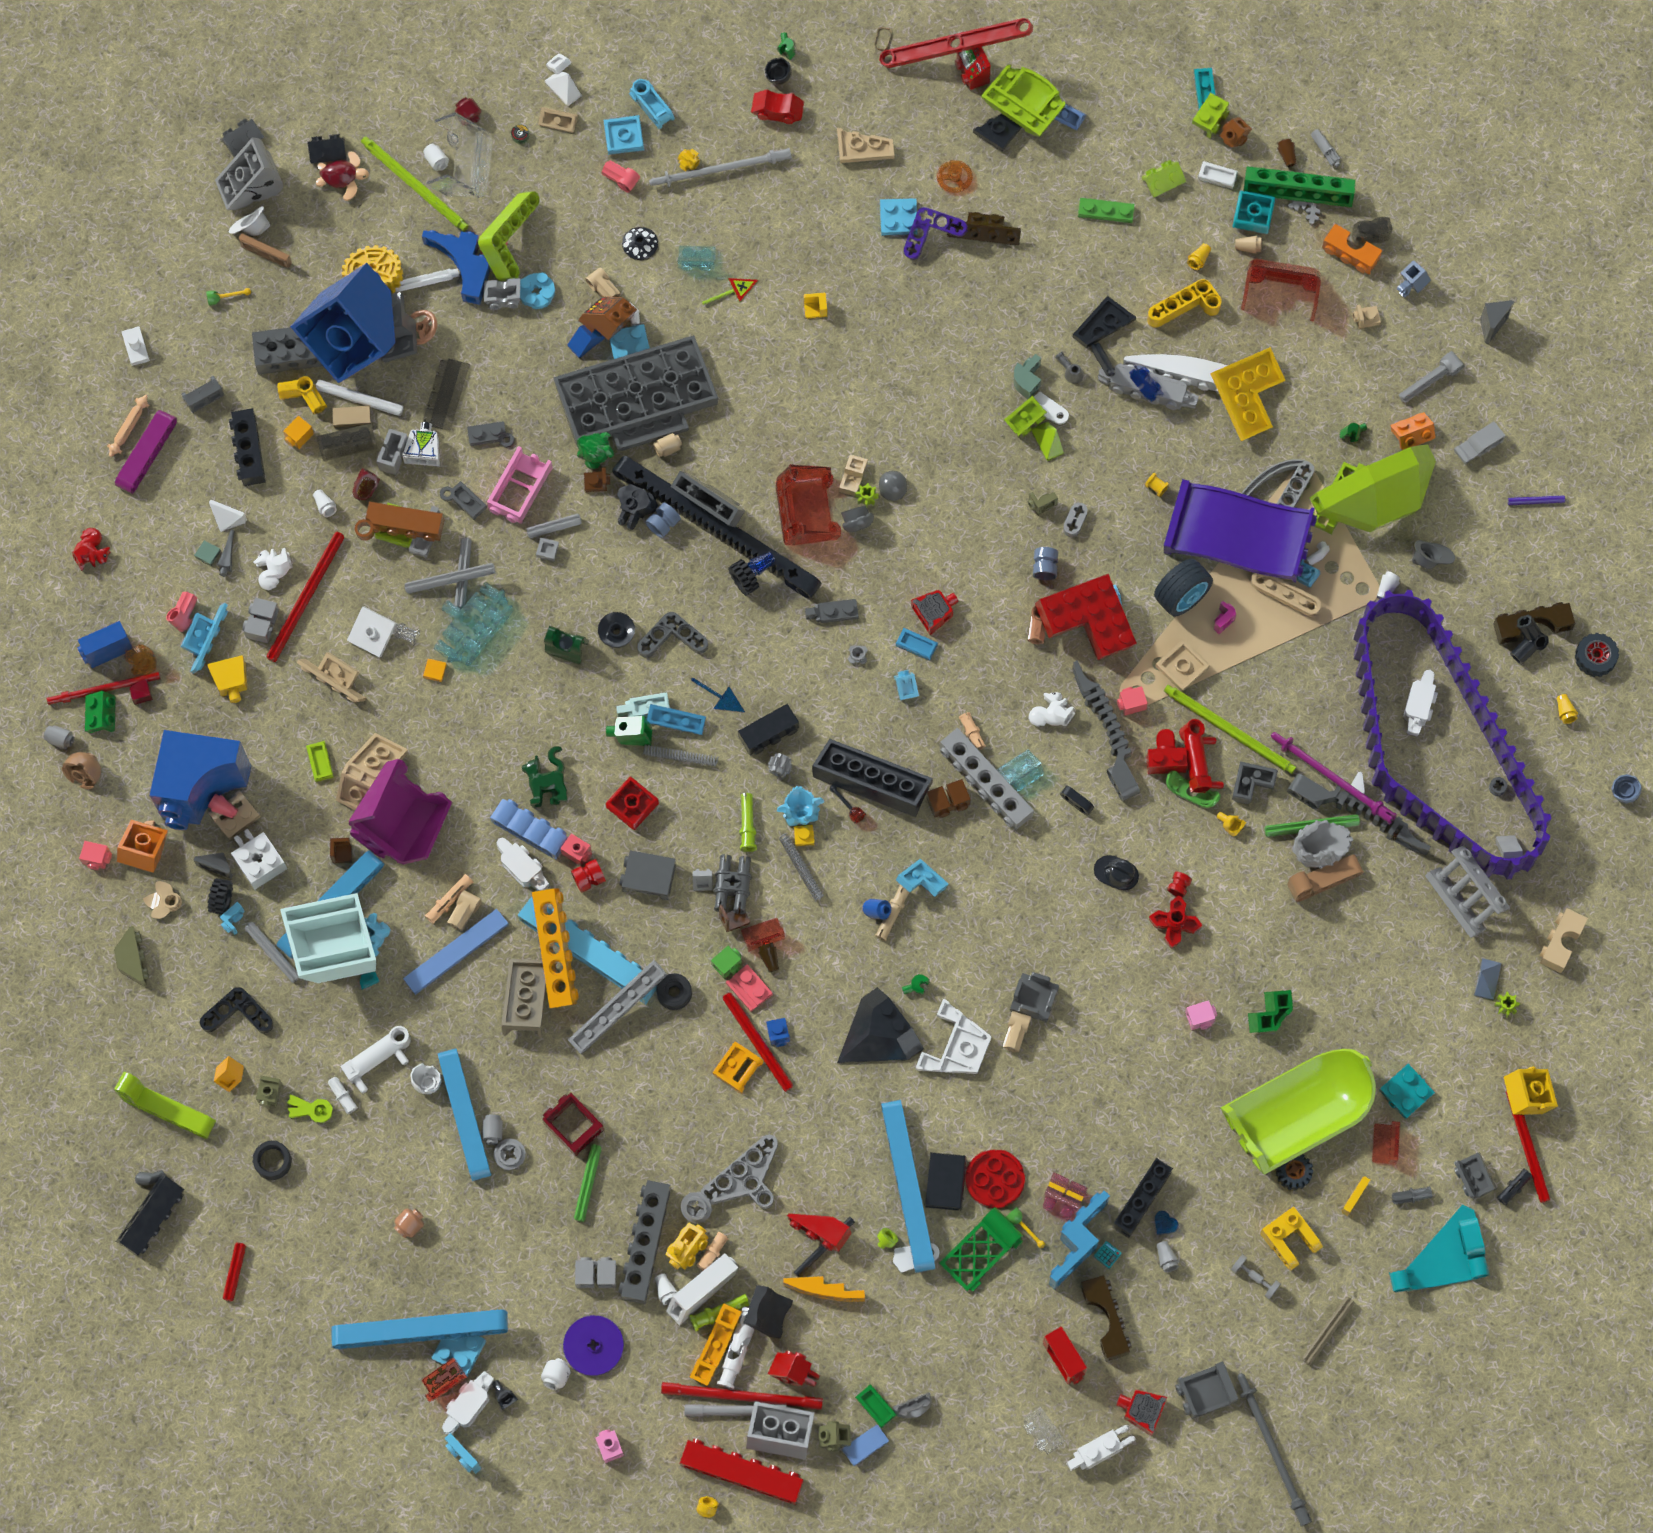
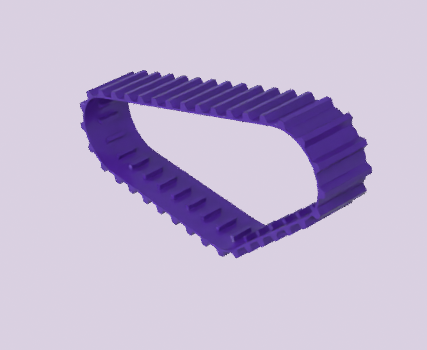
M1390 590L1385 591L1382 599L1377 602L1370 600L1367 603L1363 618L1359 619L1353 640L1358 642L1354 652V659L1360 661L1356 677L1362 678L1358 693L1361 696H1365L1361 706V713L1367 714L1363 730L1370 732L1365 745L1366 749L1372 750L1368 760V767L1375 769L1371 781L1373 786L1380 787L1381 791L1385 794L1383 800L1386 803L1393 801L1401 807V815L1410 814L1416 818V826L1419 829L1426 826L1434 832L1432 839L1435 841L1442 839L1450 845L1448 850L1450 853L1456 848L1465 846L1488 878L1492 874L1504 875L1509 880L1520 870L1529 872L1538 856L1542 855L1551 837L1546 833V828L1551 821V815L1544 813L1541 806L1544 798L1542 795L1535 796L1532 790L1535 784L1534 780L1526 779L1523 771L1526 767L1524 762H1517L1514 757L1517 750L1514 745H1507L1505 741L1507 731L1506 729H1499L1496 725L1498 715L1496 712H1489L1487 708L1489 698L1487 696H1480L1478 692L1480 682L1478 679L1472 680L1469 676L1471 666L1469 663H1462L1460 659L1462 649L1452 645L1453 633L1451 630H1444L1442 626L1443 615L1435 614L1434 610L1430 607L1432 601L1429 598L1421 600L1414 597L1412 590H1407L1405 594H1393ZM1388 613H1403L1415 618L1426 628L1445 666L1458 686L1463 699H1465L1472 715L1476 719L1480 730L1483 732L1508 781L1522 803L1526 814L1533 823L1534 831H1536V839L1532 846L1535 847L1533 851H1527L1524 856L1518 858H1502L1487 852L1389 775L1383 760L1385 751H1382V733L1379 732L1378 725L1380 714L1377 715L1376 710L1377 696L1375 697L1373 688L1375 678L1372 679L1371 673L1373 663L1369 658L1370 643H1367L1369 626L1367 625L1370 622L1373 623L1376 617Z

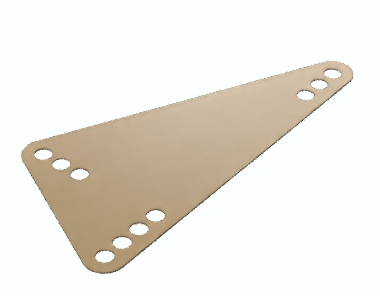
M1305 468L1302 472L1301 477H1304V475L1306 474V472H1308L1309 469ZM1295 470L1288 475L1268 502L1277 504ZM1315 472L1310 480V487L1303 492L1295 508H1314L1310 497L1324 489ZM1296 482L1292 484L1293 489L1300 490ZM1286 498L1283 499L1286 505H1291V503L1287 502ZM1322 516L1319 517L1317 522L1327 526L1329 518ZM1338 522L1332 535L1314 526L1311 527L1310 532H1313L1311 543L1306 545V549H1308L1307 557L1319 550L1317 544L1322 541L1329 545L1330 551L1322 560L1312 565V567L1319 569L1321 574L1310 588L1298 581L1295 583L1291 579L1280 578L1320 600L1321 609L1316 616H1307L1256 590L1251 584L1253 572L1219 562L1210 573L1213 578V584L1205 597L1192 609L1180 616H1176L1121 684L1120 692L1128 687L1142 686L1148 705L1169 696L1164 692L1165 687L1170 685L1175 688L1176 686L1161 671L1154 669L1152 662L1155 658H1163L1182 640L1210 665L1209 669L1191 684L1193 685L1366 606L1370 600L1375 601L1379 591V584L1346 525ZM1307 559L1303 560L1304 563L1310 565ZM1329 561H1334L1339 566L1338 571L1334 574H1330L1325 570V564ZM1343 572L1353 574L1354 581L1351 584L1346 585L1341 582L1340 576ZM1257 580L1259 584L1264 583L1263 580ZM1358 583H1366L1370 589L1369 593L1359 595L1355 589ZM1224 601L1235 608L1236 618L1221 634H1218L1214 630V621L1222 613L1219 607L1220 603ZM1308 606V609L1313 610L1314 607ZM1144 672L1154 674L1155 681L1152 684L1146 685L1141 681V675Z

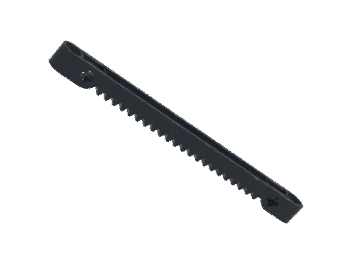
M623 455L612 469V473L623 482L643 490L647 488V492L653 493L655 499L659 497L660 503L665 501L673 509H677L679 515L684 512L685 519L690 516V522L696 520V526L702 524L703 530L708 528V533L714 532L715 538L720 536L721 542L727 540L728 546L733 544L734 550L739 548L740 554L745 552V557L751 556V560L753 562L757 560L759 566L764 563V569L766 570L770 567L771 574L776 571V577L783 575L785 584L806 599L811 600L822 585L821 581L808 571L739 527L729 526L673 489L670 483L631 458Z

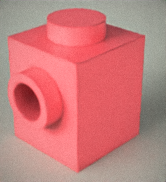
M1142 686L1134 689L1133 687L1123 689L1120 692L1119 699H1117L1118 708L1123 710L1124 716L1147 709L1148 703Z
M572 833L561 847L562 855L580 866L584 862L587 863L592 856L591 846Z
M84 841L79 859L82 864L87 865L90 869H105L106 864H109L112 854L107 845Z

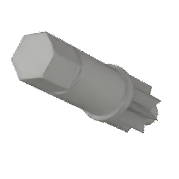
M1319 129L1314 130L1311 136L1322 151L1323 156L1331 166L1338 167L1340 165V157L1335 149L1331 147Z

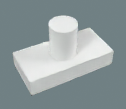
M140 327L122 331L131 365L134 366L150 361Z

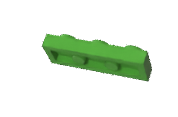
M1080 198L1078 217L1132 223L1135 204Z

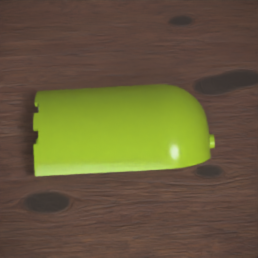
M1338 1049L1325 1052L1301 1063L1220 1108L1231 1130L1235 1129L1238 1136H1240L1241 1139L1238 1142L1245 1153H1251L1254 1157L1252 1160L1253 1164L1265 1175L1353 1127L1367 1115L1373 1105L1376 1094L1375 1078L1370 1068L1372 1063L1367 1056H1363L1358 1051L1352 1049Z

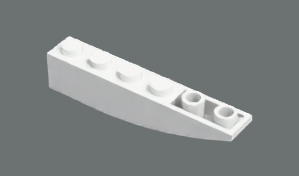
M1166 354L1125 356L1123 362L1127 366L1185 382L1186 386L1193 385L1201 390L1209 389L1216 391L1218 394L1219 392L1210 373L1228 366L1200 358Z

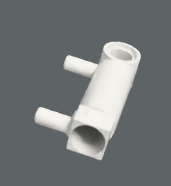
M402 1026L394 1027L388 1035L340 1066L350 1082H354L361 1093L368 1091L361 1077L393 1054H395L402 1065H406L409 1062L402 1052V1049L407 1048L411 1042L407 1029ZM397 1035H405L402 1041L398 1042L395 1040Z

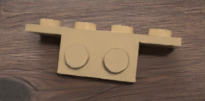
M326 652L319 667L307 659H298L297 663L301 665L303 671L315 674L316 679L323 683H329L334 691L338 693L343 692L347 695L348 700L354 703L366 700V697L351 688L360 672L330 652Z

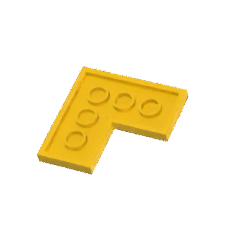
M1271 347L1210 373L1241 441L1273 427L1258 393L1286 381Z

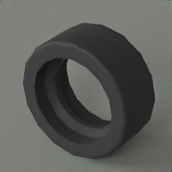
M266 1141L256 1148L252 1162L255 1170L261 1177L267 1180H277L289 1172L292 1158L284 1144L278 1141ZM270 1149L279 1150L284 1157L282 1167L274 1172L265 1170L261 1165L263 1153Z

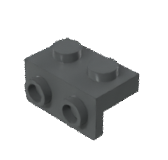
M245 118L237 123L239 127L232 130L229 128L222 133L223 137L220 140L224 142L233 157L242 150L251 138H264L253 119L247 120Z
M1478 1152L1461 1161L1457 1160L1454 1162L1456 1166L1454 1168L1458 1178L1462 1179L1464 1183L1462 1188L1467 1197L1470 1196L1472 1199H1477L1497 1189L1481 1153Z

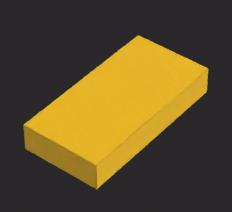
M1364 1176L1343 1207L1342 1213L1347 1217L1369 1184V1178Z

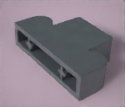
M679 471L671 485L673 489L729 526L736 527L745 512L738 502L712 485L701 482L689 473Z

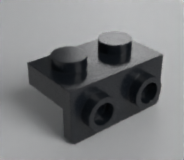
M340 134L329 135L330 139H322V136L311 137L312 141L307 142L310 164L346 160L345 137H340Z

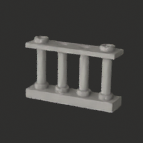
M1461 846L1451 851L1455 859L1443 870L1439 867L1429 871L1425 877L1469 937L1472 938L1486 930L1482 922L1494 912L1497 914L1510 909V906L1475 861L1471 852L1465 846ZM1461 864L1467 874L1453 885L1448 875ZM1472 880L1479 890L1465 901L1459 891ZM1484 896L1490 906L1480 915L1476 916L1470 907Z

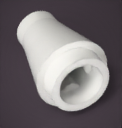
M323 490L315 491L313 497L315 498L319 513L324 517H330L335 514L337 510L336 503Z
M1386 572L1385 575H1382L1377 597L1382 599L1385 591L1390 590L1393 592L1400 584V577L1391 572Z
M660 1274L655 1277L659 1301L663 1305H669L677 1291L668 1280L666 1274Z

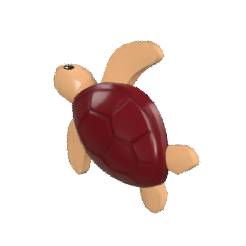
M348 152L350 162L336 161L327 166L319 163L318 169L321 177L317 179L316 186L322 187L326 183L334 188H344L347 186L343 199L345 201L353 199L358 190L354 180H363L370 175L366 169H358L360 158L355 152Z

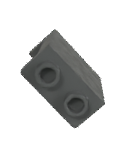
M630 850L629 856H625L624 859L625 874H621L619 885L622 886L623 892L631 890L658 895L663 900H669L676 868V859Z
M1223 1361L1190 1376L1180 1377L1176 1381V1391L1179 1397L1183 1396L1185 1401L1183 1404L1186 1415L1191 1416V1419L1238 1401V1396Z

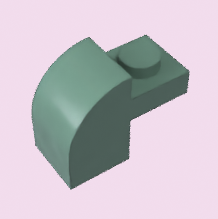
M1037 354L1032 358L1029 357L1023 366L1017 363L1014 369V386L1027 399L1033 396L1041 387V379L1033 374L1041 365V357Z

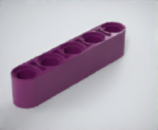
M162 410L156 412L117 475L115 486L131 494L136 491L177 423L176 417Z

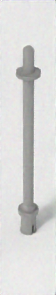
M790 148L778 151L769 150L767 155L669 175L665 171V176L650 179L649 184L655 186L667 183V186L670 187L671 182L765 162L772 163L773 165L778 161L792 159Z

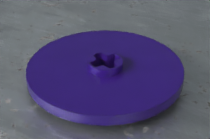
M598 1315L585 1316L575 1321L567 1330L563 1341L564 1355L569 1365L577 1372L588 1376H598L612 1370L620 1361L624 1348L623 1337L616 1324L608 1318ZM593 1340H595L596 1344H599L594 1351L591 1347H588Z

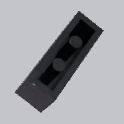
M787 703L740 729L738 737L749 755H757L764 751V747L779 743L782 737L795 734L799 728V721Z

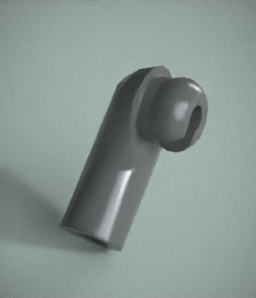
M163 1170L154 1173L139 1172L135 1176V1182L139 1186L156 1183L161 1175L165 1176Z

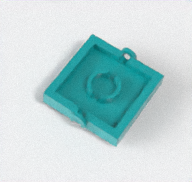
M1409 1063L1379 1089L1382 1095L1389 1101V1106L1393 1109L1395 1108L1404 1119H1407L1435 1093L1425 1082V1079H1422L1421 1075Z

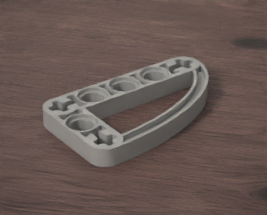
M1291 459L1277 463L1259 474L1241 494L1251 496L1256 489L1271 477L1284 471L1295 470L1277 502L1279 505L1295 508L1313 477L1314 466L1310 462L1301 459ZM1305 468H1308V472H1306L1304 478H1302L1301 475L1303 470ZM1294 482H1299L1302 485V488L1300 490L1293 489L1292 484ZM1286 497H1290L1293 499L1294 503L1291 505H1286L1283 502V499Z

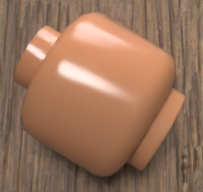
M406 1208L395 1219L396 1226L394 1228L402 1237L412 1238L423 1228L424 1222L422 1218L424 1216L417 1209L412 1211Z

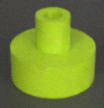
M883 1228L877 1235L879 1239L878 1246L881 1249L885 1247L893 1248L898 1242L896 1234L888 1228Z

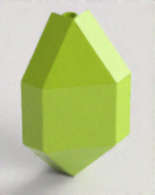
M1428 444L1409 447L1367 465L1312 495L1310 500L1318 515L1371 533L1421 509L1436 460Z

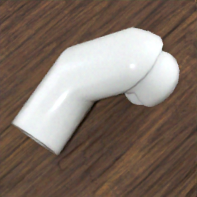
M1322 541L1317 544L1319 550L1306 558L1311 566L1322 560L1330 551L1329 545L1326 542Z

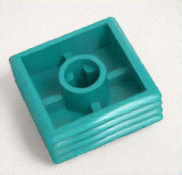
M1240 191L1232 227L1268 234L1275 197Z

